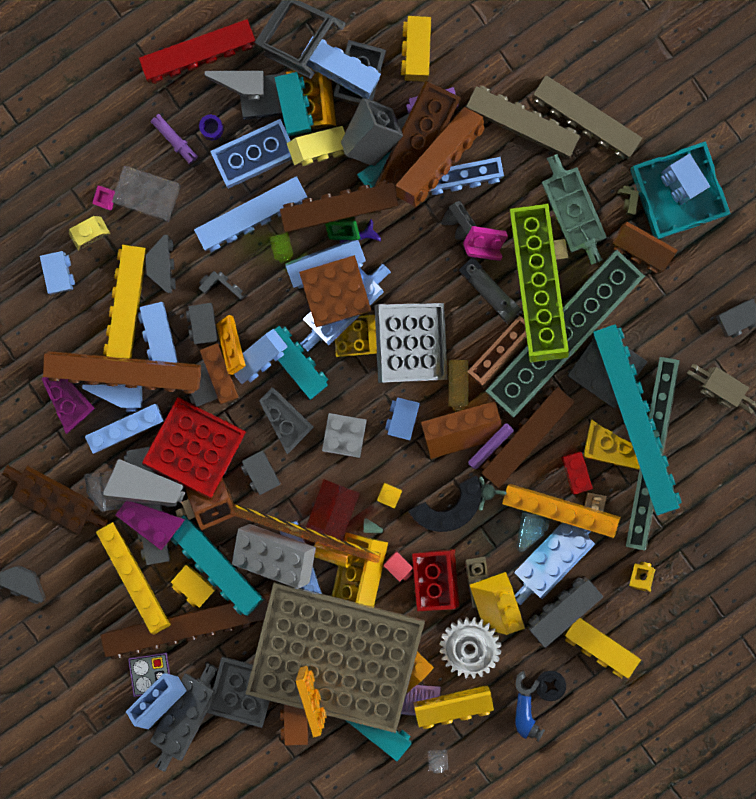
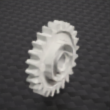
M466 617L465 622L459 618L458 624L452 622L451 628H446L447 634L442 635L444 640L440 642V645L443 646L440 649V653H444L442 660H447L445 666H452L451 672L457 670L458 676L464 673L465 678L471 674L473 679H475L477 673L482 677L483 671L489 673V667L495 668L494 662L499 661V657L496 655L501 654V650L497 648L501 647V643L496 642L499 639V635H493L496 629L489 630L490 623L483 625V619L480 622H476V617L472 621H469V618ZM466 645H473L475 647V650H467Z

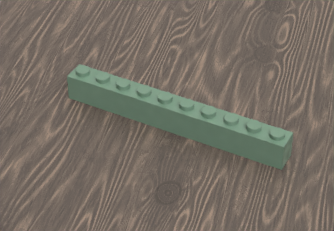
M664 357L659 358L649 419L653 418L656 430H653L655 437L660 438L663 446L660 449L662 456L664 454L680 365L679 360ZM641 469L638 475L626 547L646 550L654 506Z

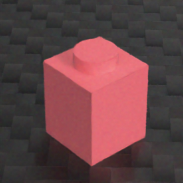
M397 551L383 564L399 582L402 579L406 581L413 574L411 571L413 566Z

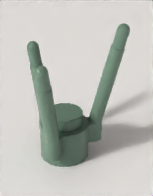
M483 477L479 478L482 486L479 511L483 510L485 500L492 499L495 494H507L505 491L495 490L493 486L485 484Z

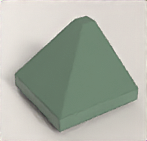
M364 518V533L383 532V528Z

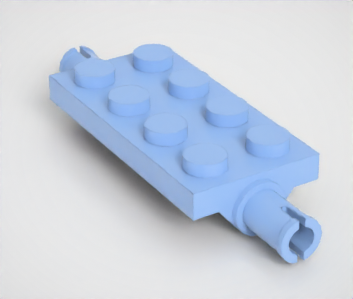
M381 264L371 276L367 275L359 267L370 305L384 293L379 287V283L391 273L384 264ZM310 312L303 320L312 328V333L300 344L308 352L320 340H324L330 345L360 315L316 328Z
M562 522L514 572L524 582L522 588L515 594L517 603L522 605L532 593H536L543 599L595 545L589 538L591 531Z

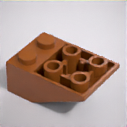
M223 478L211 499L184 486L201 530L238 515Z

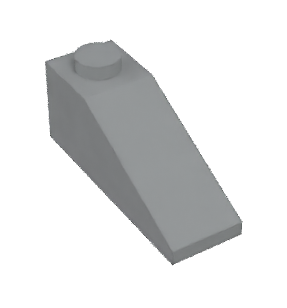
M205 71L207 79L243 97H248V100L256 101L260 100V97H264L263 71Z

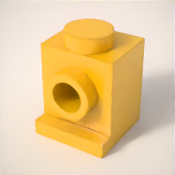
M646 562L634 564L629 585L631 588L651 592L655 569L651 567L652 564ZM642 574H647V578L645 580H641L640 577Z

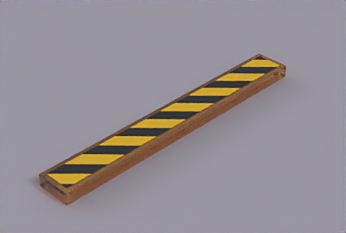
M237 504L233 505L230 512L231 515L374 563H379L381 557L380 552Z

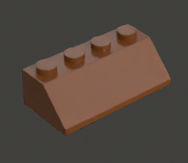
M495 401L420 422L430 459L485 444L502 427Z

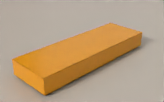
M228 315L219 321L216 327L227 372L230 375H234L246 365L234 317Z

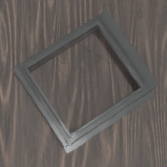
M282 0L255 43L265 51V57L311 79L315 72L306 63L330 26L332 25L343 30L346 23L299 0ZM292 5L296 9L323 21L300 59L268 44Z

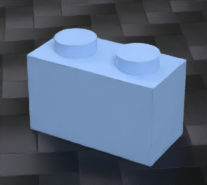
M63 251L41 255L40 259L48 294L52 295L73 290L72 285H75V280L68 268L71 266L69 255H66Z

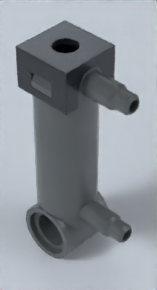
M474 257L458 270L508 325L523 313L522 309L483 270Z

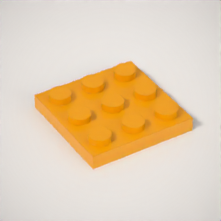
M304 666L299 669L296 684L314 738L321 736L327 716L324 707H320L319 700H321L319 690L314 688L313 682H315L313 671H309L308 666Z

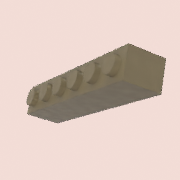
M547 75L532 96L537 105L540 107L546 106L550 109L552 115L557 118L563 117L567 120L566 123L569 126L580 128L583 130V135L590 139L592 137L599 141L598 144L605 149H612L615 151L614 155L622 160L624 158L628 160L642 140V137Z
M476 86L466 108L483 116V119L567 159L571 157L580 138L576 130L569 127L565 129L559 126L560 123L553 119L548 121L542 118L543 115L539 112L532 111L531 113L525 110L526 107L520 103H510L507 97L501 94L496 96L490 93V89L484 86H480V88Z

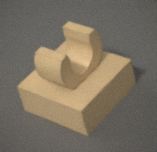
M587 492L584 506L604 511L607 496Z
M189 499L182 501L183 508L175 511L177 517L187 515L188 520L194 518L195 515Z

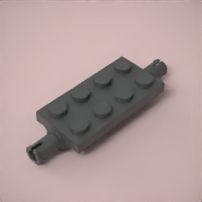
M207 663L201 677L198 679L189 674H184L181 682L187 691L164 713L150 741L162 751L157 764H155V767L159 770L166 772L172 757L180 761L183 760L217 691L211 688V681L218 670L214 665Z

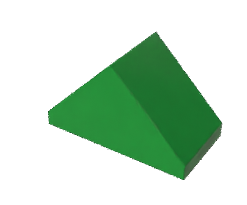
M355 217L325 223L329 240L360 239Z

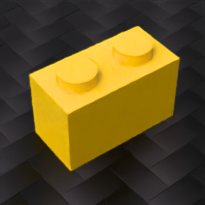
M188 563L171 581L173 584L172 588L178 594L183 593L188 597L186 600L193 607L197 605L200 608L216 589Z

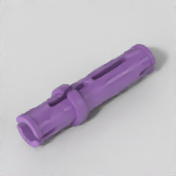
M160 114L156 115L157 118L154 117L151 120V124L170 142L176 153L179 152L189 165L192 164V160L195 161L198 155L187 145L188 142L182 140Z

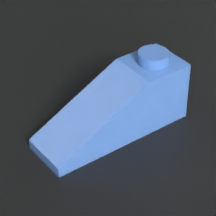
M82 385V389L121 408H126V412H137L138 408H143L142 386L127 388L125 385Z

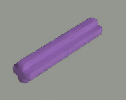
M507 423L504 424L469 460V465L474 469H478L513 433V428Z

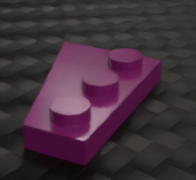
M48 377L42 378L66 434L96 409L73 383L68 382V379L50 381Z
M126 501L116 513L118 518L160 550H163L185 521L184 518Z

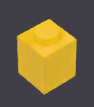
M384 482L377 501L395 508L402 490Z

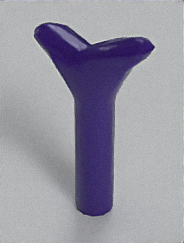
M370 219L365 230L359 232V240L370 238L381 242L380 236L373 230V221Z

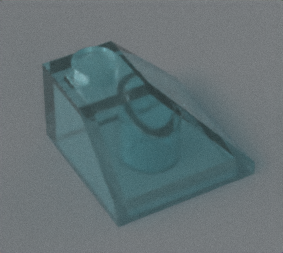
M522 511L516 549L519 552L525 551L544 535V531H548L549 520H546L547 517Z

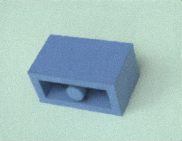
M398 397L396 401L392 400L390 412H393L392 419H387L385 430L388 431L387 435L410 440L420 403Z

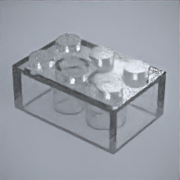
M123 166L112 203L169 222L181 185L128 166Z

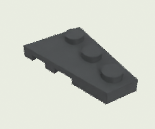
M273 387L259 400L287 454L314 428Z

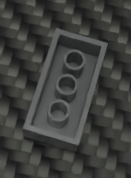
M585 576L576 578L571 583L572 587L570 589L562 590L557 595L558 599L555 602L547 603L542 608L543 612L540 615L535 614L528 620V629L545 648L603 598V595Z

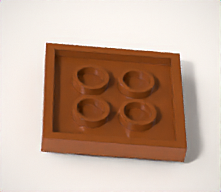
M355 255L299 272L316 328L371 312Z

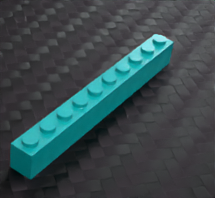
M616 324L594 331L598 348L656 515L678 509L682 501L679 492H674L673 485H676L672 474H668L666 469L669 463L666 455L662 456L660 449L663 446L660 438L655 437L653 430H656L653 418L649 419L647 412L650 411L646 400H642L643 388L641 383H637L634 375H637L634 364L630 365L628 357L631 354L628 346L623 345L622 339L625 338L621 327L617 328Z

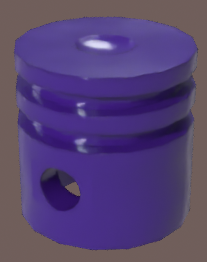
M206 115L200 121V131L207 140H217L222 136L224 128L217 116Z

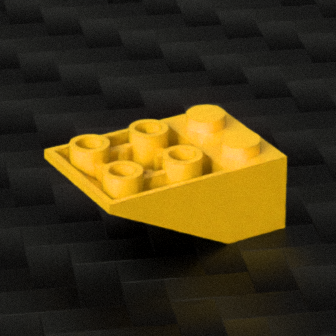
M375 315L359 316L335 339L336 357L377 354Z

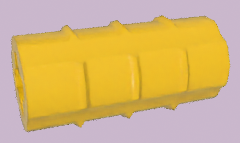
M320 541L315 543V558L345 568H349L352 565L354 559L353 552Z

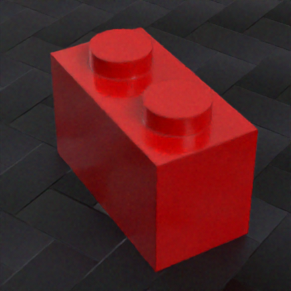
M582 452L562 456V462L572 494L593 489Z

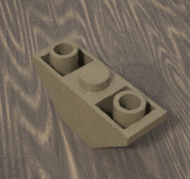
M485 557L468 559L465 563L473 608L476 607L470 584L488 578Z

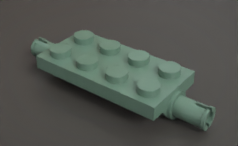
M558 154L547 158L553 175L552 178L541 183L570 252L572 253L583 248V250H586L591 265L602 261L596 244L607 237L578 168L576 167L568 171L564 170Z

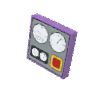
M167 652L128 658L134 697L142 696L164 673L170 674Z

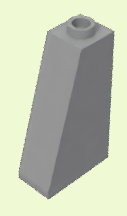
M118 459L104 490L103 498L176 507L177 502H182L185 492L183 491V485Z

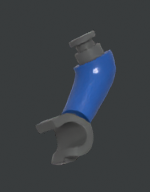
M523 670L516 678V688L520 693H518L515 724L521 737L524 739L527 737L536 738V741L539 742L545 730L542 729L541 731L538 729L539 726L534 724L535 720H533L531 713L530 694L535 691L540 682L536 680L532 687H526L522 681L526 677Z

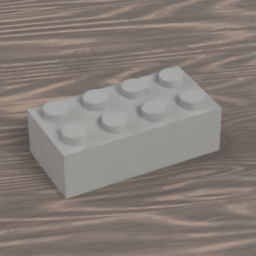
M248 524L238 528L232 565L299 589L310 583L316 547Z

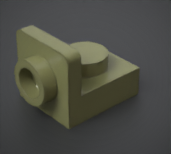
M623 186V189H619L617 194L628 196V198H625L623 210H626V215L634 216L636 214L639 191H634V187Z

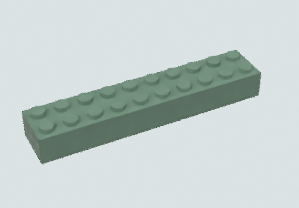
M618 250L614 251L563 306L569 357L645 277ZM526 346L484 392L511 417H515L569 358L530 363L528 346Z

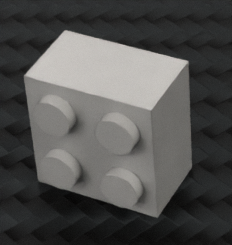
M329 413L322 451L360 458L367 420Z

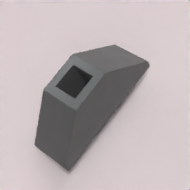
M163 235L146 254L147 275L168 294H173L172 289H176L175 278H172L171 270H175L174 258L170 256V251H173V239H169L168 235Z
M20 565L0 572V589H3V587L8 588L11 594L19 597L22 594L28 597V601L35 604L45 601L46 596L36 572Z

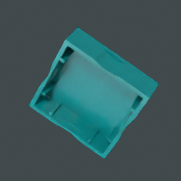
M706 141L681 149L674 154L658 157L630 168L652 235L657 239L731 214L723 190L717 181L715 166ZM690 153L710 187L680 205L679 202L676 203L672 198L670 187H666L661 180V172Z

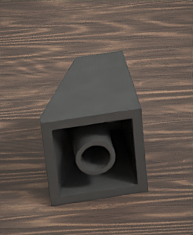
M363 98L341 144L347 157L375 166L403 137V134L392 108Z

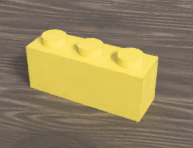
M343 126L297 137L286 143L294 165L302 163V166L312 164L313 160L316 159L318 162L329 159L331 155L334 158L344 155L341 141L345 131Z

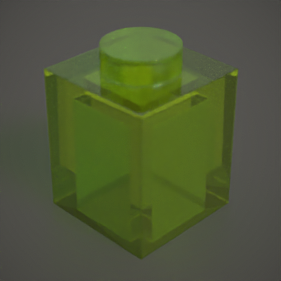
M284 233L269 237L275 261L279 260L280 263L291 261L290 257H294L289 234Z

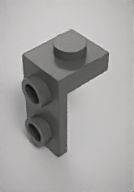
M213 271L210 276L205 275L199 282L201 285L199 289L205 294L219 280L241 300L244 298L241 295L243 291L237 285L231 286L226 281L229 278L221 271L218 274Z

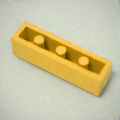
M581 618L563 632V635L566 636V642L572 646L579 645L582 647L581 652L589 657L591 655L597 657L598 660L596 662L606 668L608 665L614 669L613 673L621 679L623 676L629 679L641 661L639 657Z

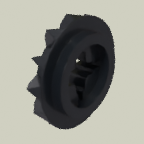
M551 670L545 671L538 676L537 680L540 683L536 691L542 699L556 701L564 695L566 681L560 673ZM555 680L554 686L558 690L550 689L547 691L548 686L544 681L551 683Z

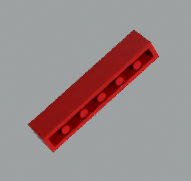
M248 19L142 56L139 60L148 83L152 82V84L163 81V77L169 75L170 77L178 76L181 74V71L186 69L188 71L199 68L200 64L205 62L206 64H212L219 57L224 56L228 58L234 56L236 51L242 50L244 52L251 50L256 43Z

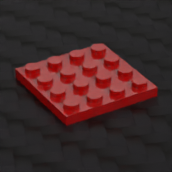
M177 397L142 465L211 499L246 431Z

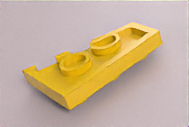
M591 420L583 457L640 470L632 443L618 437L612 431L603 428L597 422Z

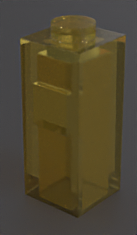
M448 360V406H452V410H464V406H468V360Z

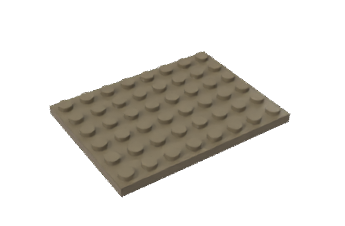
M274 582L246 695L304 709L297 688L296 678L299 669L308 666L309 671H313L315 682H313L314 688L319 690L321 700H319L320 707H324L326 715L396 733L425 620Z

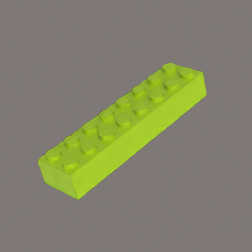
M549 205L510 209L529 361L531 363L569 358Z

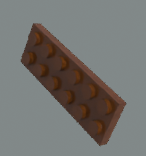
M425 81L401 130L403 137L394 145L375 186H378V182L388 180L389 183L394 184L396 192L395 185L445 130L461 97Z

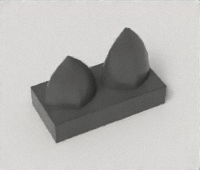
M458 201L449 206V209L442 218L441 224L454 225L460 223L455 232V239L465 240L472 226L477 227L461 201Z

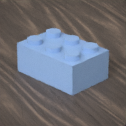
M690 153L661 172V180L666 187H670L672 198L676 203L679 202L680 205L710 187Z

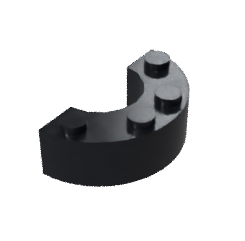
M477 475L458 483L460 498L451 509L436 511L430 508L424 501L408 509V512L418 524L432 531L448 532L464 526L473 518L480 504L481 487Z

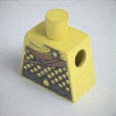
M93 216L69 229V235L78 251L110 234L102 217Z

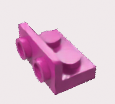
M472 226L463 245L467 255L470 257L501 261L502 254L500 249L508 235L506 231Z

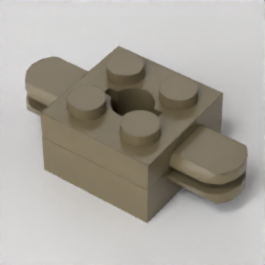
M692 364L691 368L704 376L702 378L690 370L687 372L688 376L700 382L698 388L701 389V394L708 398H716L718 400L716 403L724 408L739 407L749 414L753 413V409L741 402L742 400L756 408V402L745 396L749 389L748 386L717 367H712L705 371L699 366Z

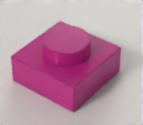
M98 185L92 204L112 210L117 192Z

